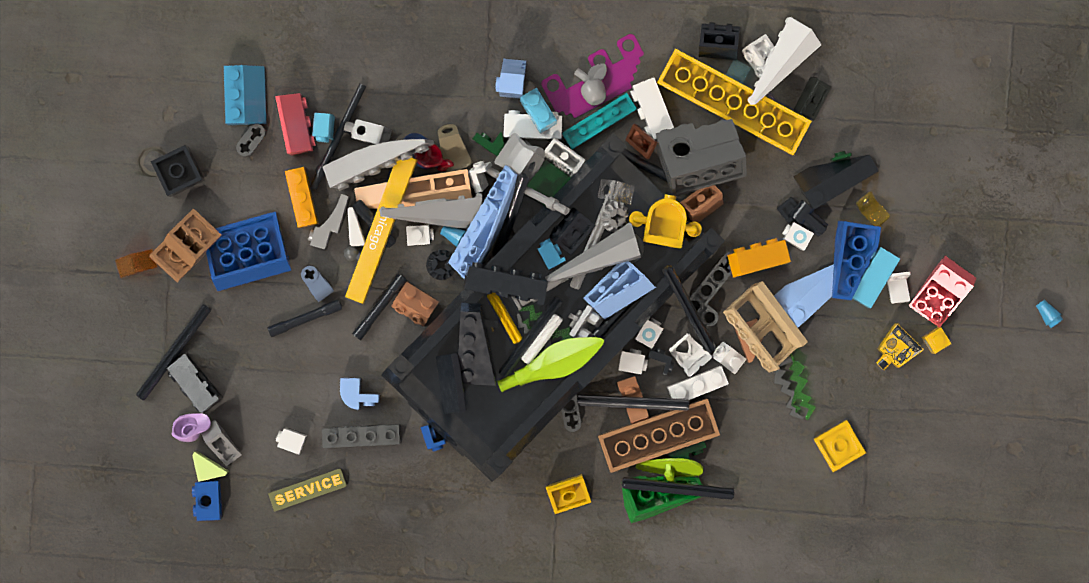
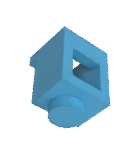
M550 239L540 243L541 248L538 251L548 270L566 261L564 257L560 259L559 255L562 253L558 245H553Z

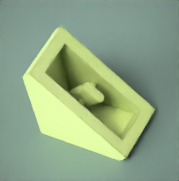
M195 451L192 455L198 482L225 476L229 472V470L198 451Z

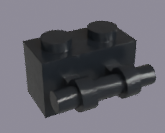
M709 22V24L702 23L699 57L737 60L740 26H732V24L728 23L727 25H716L715 22Z

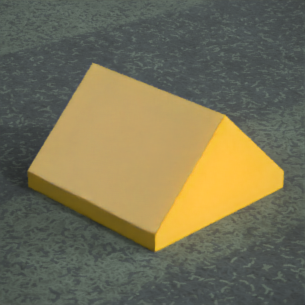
M582 474L546 485L555 514L591 503Z

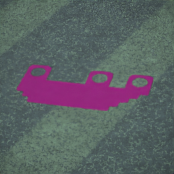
M629 34L617 41V46L624 59L615 64H612L606 51L603 49L589 55L588 61L591 67L595 66L593 59L596 55H603L606 59L607 71L605 78L602 80L606 90V99L598 105H590L581 94L583 81L566 89L557 74L544 79L541 85L555 112L560 113L563 111L565 115L571 113L576 118L631 89L630 82L634 80L633 74L637 72L636 65L640 64L639 57L644 55L635 36ZM627 39L632 40L635 44L634 49L630 52L625 51L622 47L623 42ZM554 79L558 81L559 88L557 91L551 92L548 90L547 83L549 80Z

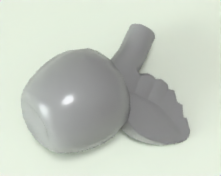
M604 63L591 67L588 75L579 68L574 73L584 82L581 86V94L590 105H598L606 99V90L602 82L607 71Z

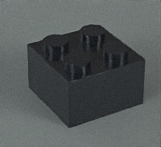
M187 145L150 161L168 197H172L205 181Z

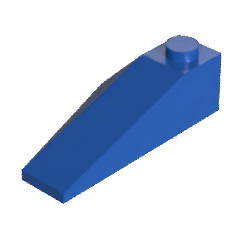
M838 221L835 238L832 298L852 300L861 282V278L866 268H868L874 252L878 248L881 227Z

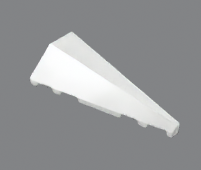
M788 17L785 20L786 25L778 35L779 40L776 46L772 47L761 70L762 75L754 85L756 88L752 96L748 97L750 105L758 103L821 46L812 29L792 17Z

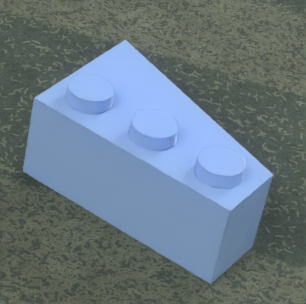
M503 59L501 75L496 78L495 88L496 92H499L500 97L520 98L523 96L526 61Z

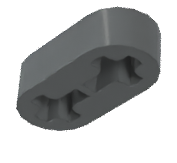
M259 124L250 126L236 146L237 152L244 157L251 156L265 138V128ZM261 128L260 133L262 135L260 137L256 136L252 140L251 138L254 135L253 129ZM250 140L251 143L248 146L250 151L242 153L241 145H246Z

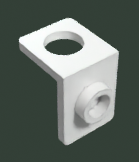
M910 272L895 273L889 277L887 284L892 304L910 301L906 280L911 275Z

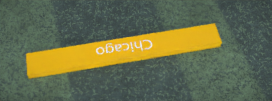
M415 158L404 161L399 160L393 166L345 296L362 304L365 303L395 222L393 218L380 217L379 209L383 206L385 208H398V204L402 203L417 163Z

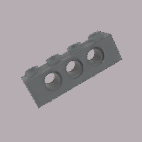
M400 424L322 428L323 448L401 444Z

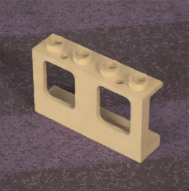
M763 281L753 284L723 311L728 322L736 328L740 338L745 340L750 351L757 356L762 367L768 372L779 370L780 367L778 365L796 348L803 347L808 342ZM746 301H749L760 315V319L751 328H749L737 312ZM769 331L776 336L783 347L774 358L771 357L760 342Z

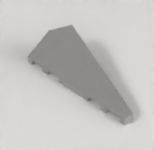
M477 193L474 198L467 199L462 195L458 196V199L441 198L416 202L415 206L405 207L404 204H398V208H385L383 206L379 209L380 217L468 229L482 204V193Z
M632 223L626 224L546 276L548 284L641 258Z

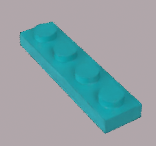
M626 93L567 129L562 135L572 150L634 112L637 108Z

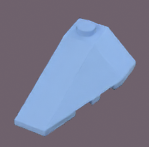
M834 264L785 285L774 295L797 328L832 297Z

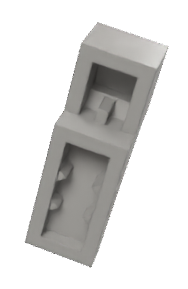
M341 194L338 204L328 220L322 226L315 227L314 230L311 229L308 241H311L310 245L327 249L331 232H340L350 199L349 196Z

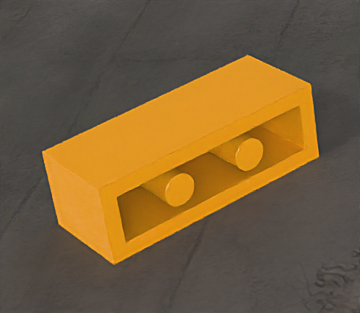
M301 167L285 171L298 228L319 224L306 168Z
M775 238L767 240V245L762 246L761 242L752 244L748 250H745V247L733 249L734 253L727 255L733 277L791 262L786 241H778Z

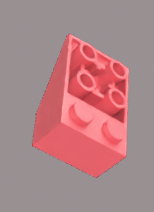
M944 256L909 306L936 326L941 327L974 287L976 277L947 256Z

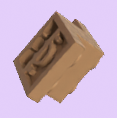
M192 209L167 234L164 241L149 257L178 283L204 257L207 250L221 237V234L196 210Z

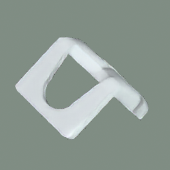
M688 333L669 349L670 353L675 357L681 368H684V372L689 377L695 374L700 366H704L712 358ZM683 341H688V353L676 351V348Z

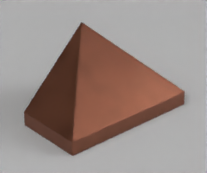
M633 124L625 139L646 159L650 158L658 143L637 124Z

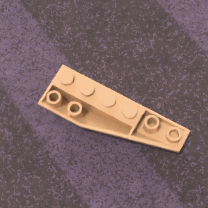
M468 169L411 178L401 204L409 207L415 206L416 202L441 198L458 199V196L464 195L465 199L472 198ZM387 183L354 188L356 202L362 200L368 208L378 209Z

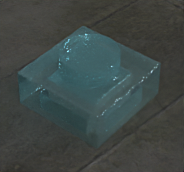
M733 60L725 75L743 84L751 67L738 60Z

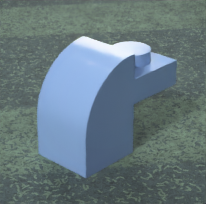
M340 378V395L344 403L350 408L359 410L360 402H363V406H375V403L379 402L380 394H361V378Z

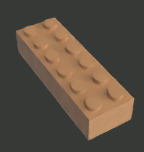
M707 398L690 403L688 411L669 410L649 417V419L599 434L598 438L610 473L714 438L719 436L720 433Z

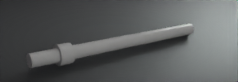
M492 167L485 171V173L496 179L500 174L499 171ZM528 186L526 187L525 194L544 203L547 208L553 211L557 210L564 215L569 213L570 209L560 204L559 200L553 197L549 198Z

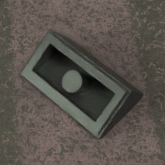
M810 77L794 107V111L814 121L831 86L818 78Z

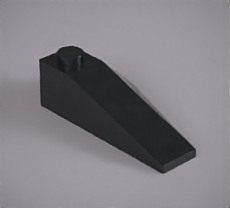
M869 154L812 166L793 177L810 207L816 209L879 170Z

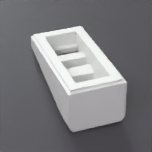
M350 207L348 209L350 245L364 246L366 241L353 207Z

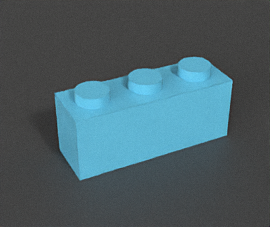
M878 247L852 299L867 308H871L900 258Z

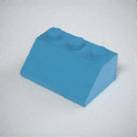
M224 66L225 123L227 125L267 124L265 66Z

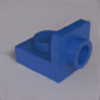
M429 425L421 427L427 449L432 448V451H437L444 448L443 444H446L445 439L434 442L433 439L436 438L434 428H429Z

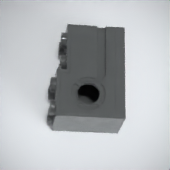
M732 119L721 120L711 125H703L697 129L694 128L693 123L682 124L676 128L664 129L656 133V141L658 142L657 153L672 196H679L747 176L746 155L739 142V136Z

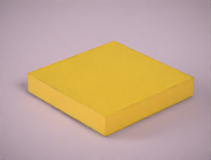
M847 420L814 438L816 445L832 472L866 454Z

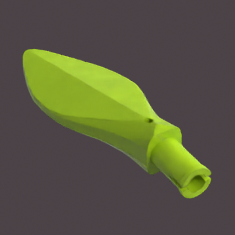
M598 337L570 338L554 343L531 363L514 372L515 374L498 380L500 390L504 392L517 385L522 386L533 381L568 376L583 367L603 346L604 340Z

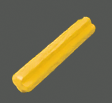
M493 292L492 294H487V298L513 343L520 342L522 336L500 297Z

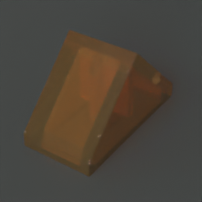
M145 250L116 259L115 262L120 278L157 268V263L149 257L153 250Z

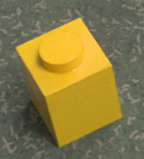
M941 327L935 328L922 337L932 354H936L951 344Z

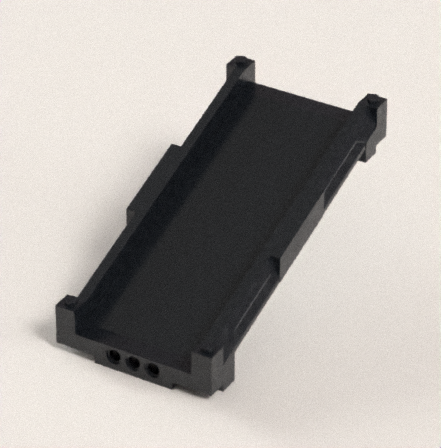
M613 133L553 198L559 200L560 204L568 207L570 210L575 207L595 224L614 180L622 183L616 201L624 203L623 205L628 208L627 214L629 216L631 213L639 211L647 217L650 207L655 202L664 199L665 195L622 154L627 146ZM545 205L485 267L491 268L492 265L503 267L504 271H511V268L522 270V274L527 275L530 272H536L546 279V276L584 252L591 232L572 255L558 245L562 253L559 257L560 259L564 257L566 261L548 270L538 249L541 248L540 243L547 239H550L553 245L556 244L549 236L552 229L563 220L564 214L557 210L553 211ZM616 214V216H613L611 218L615 220L619 217V215ZM629 216L626 217L627 224L630 223ZM687 217L686 224H689L692 221ZM645 224L639 227L632 226L634 234L638 235L643 241ZM710 228L706 233L702 231L697 237H690L687 232H684L681 249L643 242V255L632 264L656 288L636 301L602 337L604 344L583 367L568 376L533 381L501 392L497 381L506 377L502 376L499 370L520 342L513 343L487 298V293L464 289L419 337L386 368L381 376L459 454L466 456L493 482L672 296L674 292L662 271L663 268L671 265L683 284L715 253L725 240ZM604 229L600 241L614 232ZM616 265L587 273L580 289L572 288L570 286L572 278H568L569 280L546 292L544 305L537 304V301H531L519 310L512 297H499L520 332L522 339L526 334H524V327L518 328L517 314L521 315L522 323L527 324L528 329H530L553 297L560 298L563 303L555 314L562 318V322L551 336V345H553L554 343L573 338L569 335L572 330L569 327L572 319L568 316L570 313L576 316L579 310L584 312L587 305L591 306L584 297ZM461 303L481 304L484 319L498 320V328H494V332L487 331L497 375L496 386L463 384L467 410L444 414L436 356L458 354ZM590 324L587 330L592 332L596 327ZM545 345L534 359H536L545 350ZM521 358L509 376L515 374L514 372L528 364Z

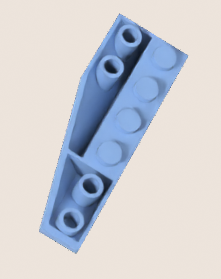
M507 165L500 172L499 177L490 189L489 194L480 206L479 211L448 262L463 278H465L467 264L472 265L473 262H484L508 213L517 174Z

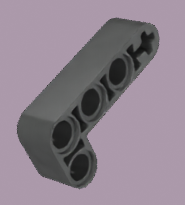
M734 252L725 253L689 297L691 301L697 300L699 302L697 313L706 326H713L718 321V313L707 304L732 274L730 264L726 267V269H729L728 273L719 265L722 264L724 266L727 263V255ZM716 270H720L723 273L721 281H716L713 278V273ZM704 285L711 287V294L709 296H704L701 293V288ZM707 312L714 314V321L711 323H707L704 320V315Z

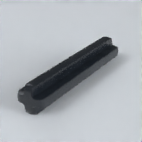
M358 200L353 204V208L371 228L375 215L362 200ZM391 234L386 244L387 248H390L396 242Z

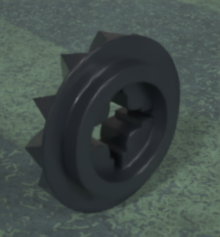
M441 249L429 255L426 268L433 278L446 280L453 276L456 270L448 263L452 253ZM436 258L440 261L448 259L445 264L447 272L442 268L434 270L438 265Z

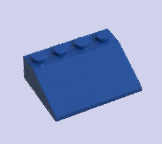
M276 211L215 228L221 234V237L207 250L206 254L211 278L217 291L291 271Z

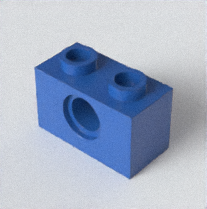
M220 480L195 482V486H192V496L196 497V505H193V516H197V521L222 519ZM204 495L211 498L209 506L204 505L202 502Z

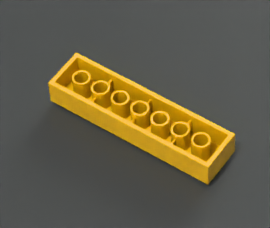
M677 49L674 50L657 84L725 120L732 119L734 125L790 155H794L812 122L765 96L758 103L750 105L748 97L752 96L754 90Z

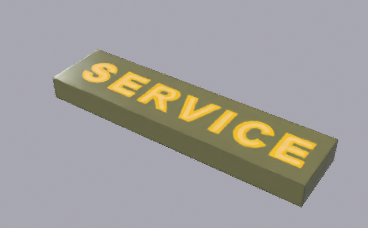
M339 468L270 492L268 495L275 512L347 487L342 469Z

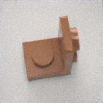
M635 376L617 382L622 396L643 397ZM626 408L631 424L649 419L647 409Z

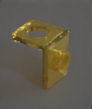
M871 191L856 203L860 212L873 226L879 227L890 218V214L876 201Z

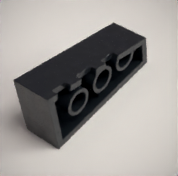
M461 303L458 357L462 383L496 386L497 375L493 364L482 306L475 303Z

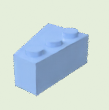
M627 261L617 264L584 299L606 319L656 287L631 262Z

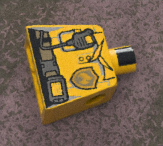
M894 324L877 348L883 355L876 364L883 370L891 363L899 368L924 349L898 324Z

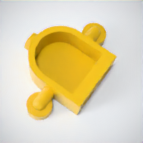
M665 194L664 199L655 202L650 207L647 217L639 211H635L629 216V222L632 223V226L639 227L645 224L643 242L681 249L684 232H687L690 237H697L702 232V227L698 222L686 224L685 209L676 201V196Z

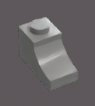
M216 420L211 422L208 430L201 433L208 447L226 466L242 455Z

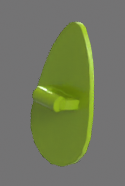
M682 458L654 459L636 464V468L639 470L665 475L668 482H674V476L695 477L703 473V466L700 463Z

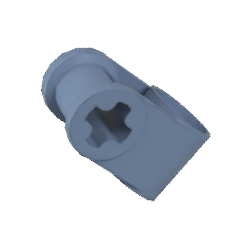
M314 266L304 267L301 277L318 302L334 292L328 281ZM307 269L309 271L314 270V279L305 277Z

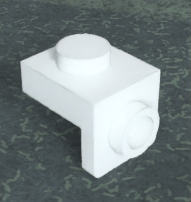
M477 162L468 171L470 185L474 188L475 193L482 192L488 186L484 172L492 166L491 162Z
M724 342L716 348L712 355V358L734 374L737 373L746 361V358Z

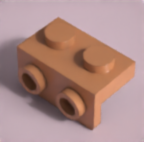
M406 282L395 298L392 308L399 314H404L410 318L415 324L425 326L439 302Z

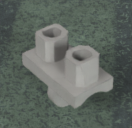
M587 305L584 312L579 310L576 316L571 313L568 316L572 319L569 325L572 330L569 335L573 338L593 337V334L587 330L590 324L599 327L603 319L591 306Z

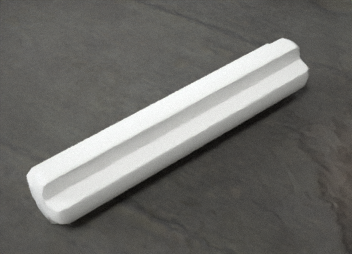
M554 314L522 356V360L526 364L534 360L561 324L562 318Z

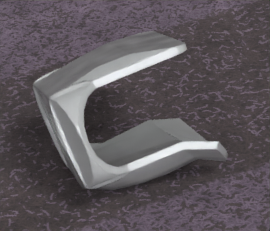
M513 133L494 163L503 168L505 165L509 166L517 174V177L519 174L524 173L529 176L530 181L539 171L545 159V152L540 147L531 146L527 140L523 141L516 133Z

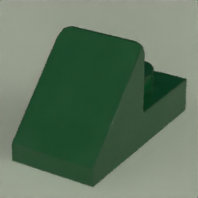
M502 131L493 143L490 142L491 138L483 132L481 135L476 133L472 138L496 157L504 147Z
M702 441L667 454L671 458L690 460L689 453H692L693 456L703 453L706 445Z

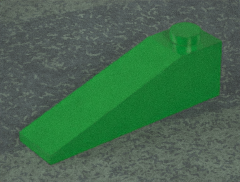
M637 476V477H634V478H639V479H649V480L667 481V479L664 478V476H657V477ZM676 477L674 480L677 483L702 485L699 477ZM622 488L624 507L631 523L653 517L701 498V496Z

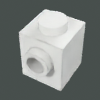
M630 349V352L622 351L618 370L642 374V371H646L648 360L644 359L645 355H641L640 350Z

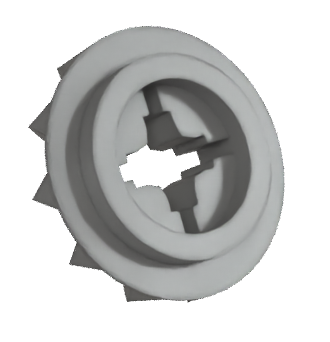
M612 201L605 206L602 211L601 222L606 230L616 232L624 224H627L626 217L629 215L627 214L628 208L623 205L624 203ZM616 214L619 215V217L615 220L611 218L613 216H616Z

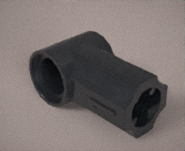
M801 200L789 215L819 237L827 230L828 224L814 212L813 208Z

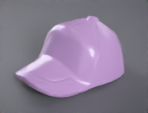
M205 414L181 415L173 423L172 436L182 442H193L199 438L200 433L210 428L211 421Z

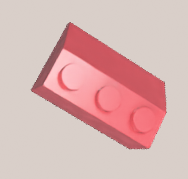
M300 93L275 96L287 154L296 155L313 151V146H316L314 137L309 132V127H312L310 116H306L305 109L308 108L306 97L302 98Z

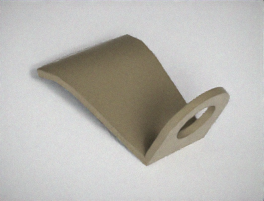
M448 124L439 128L438 136L443 159H450L454 163V166L449 167L444 172L458 171L470 166L473 162L458 133L457 126ZM445 129H453L450 133H442Z

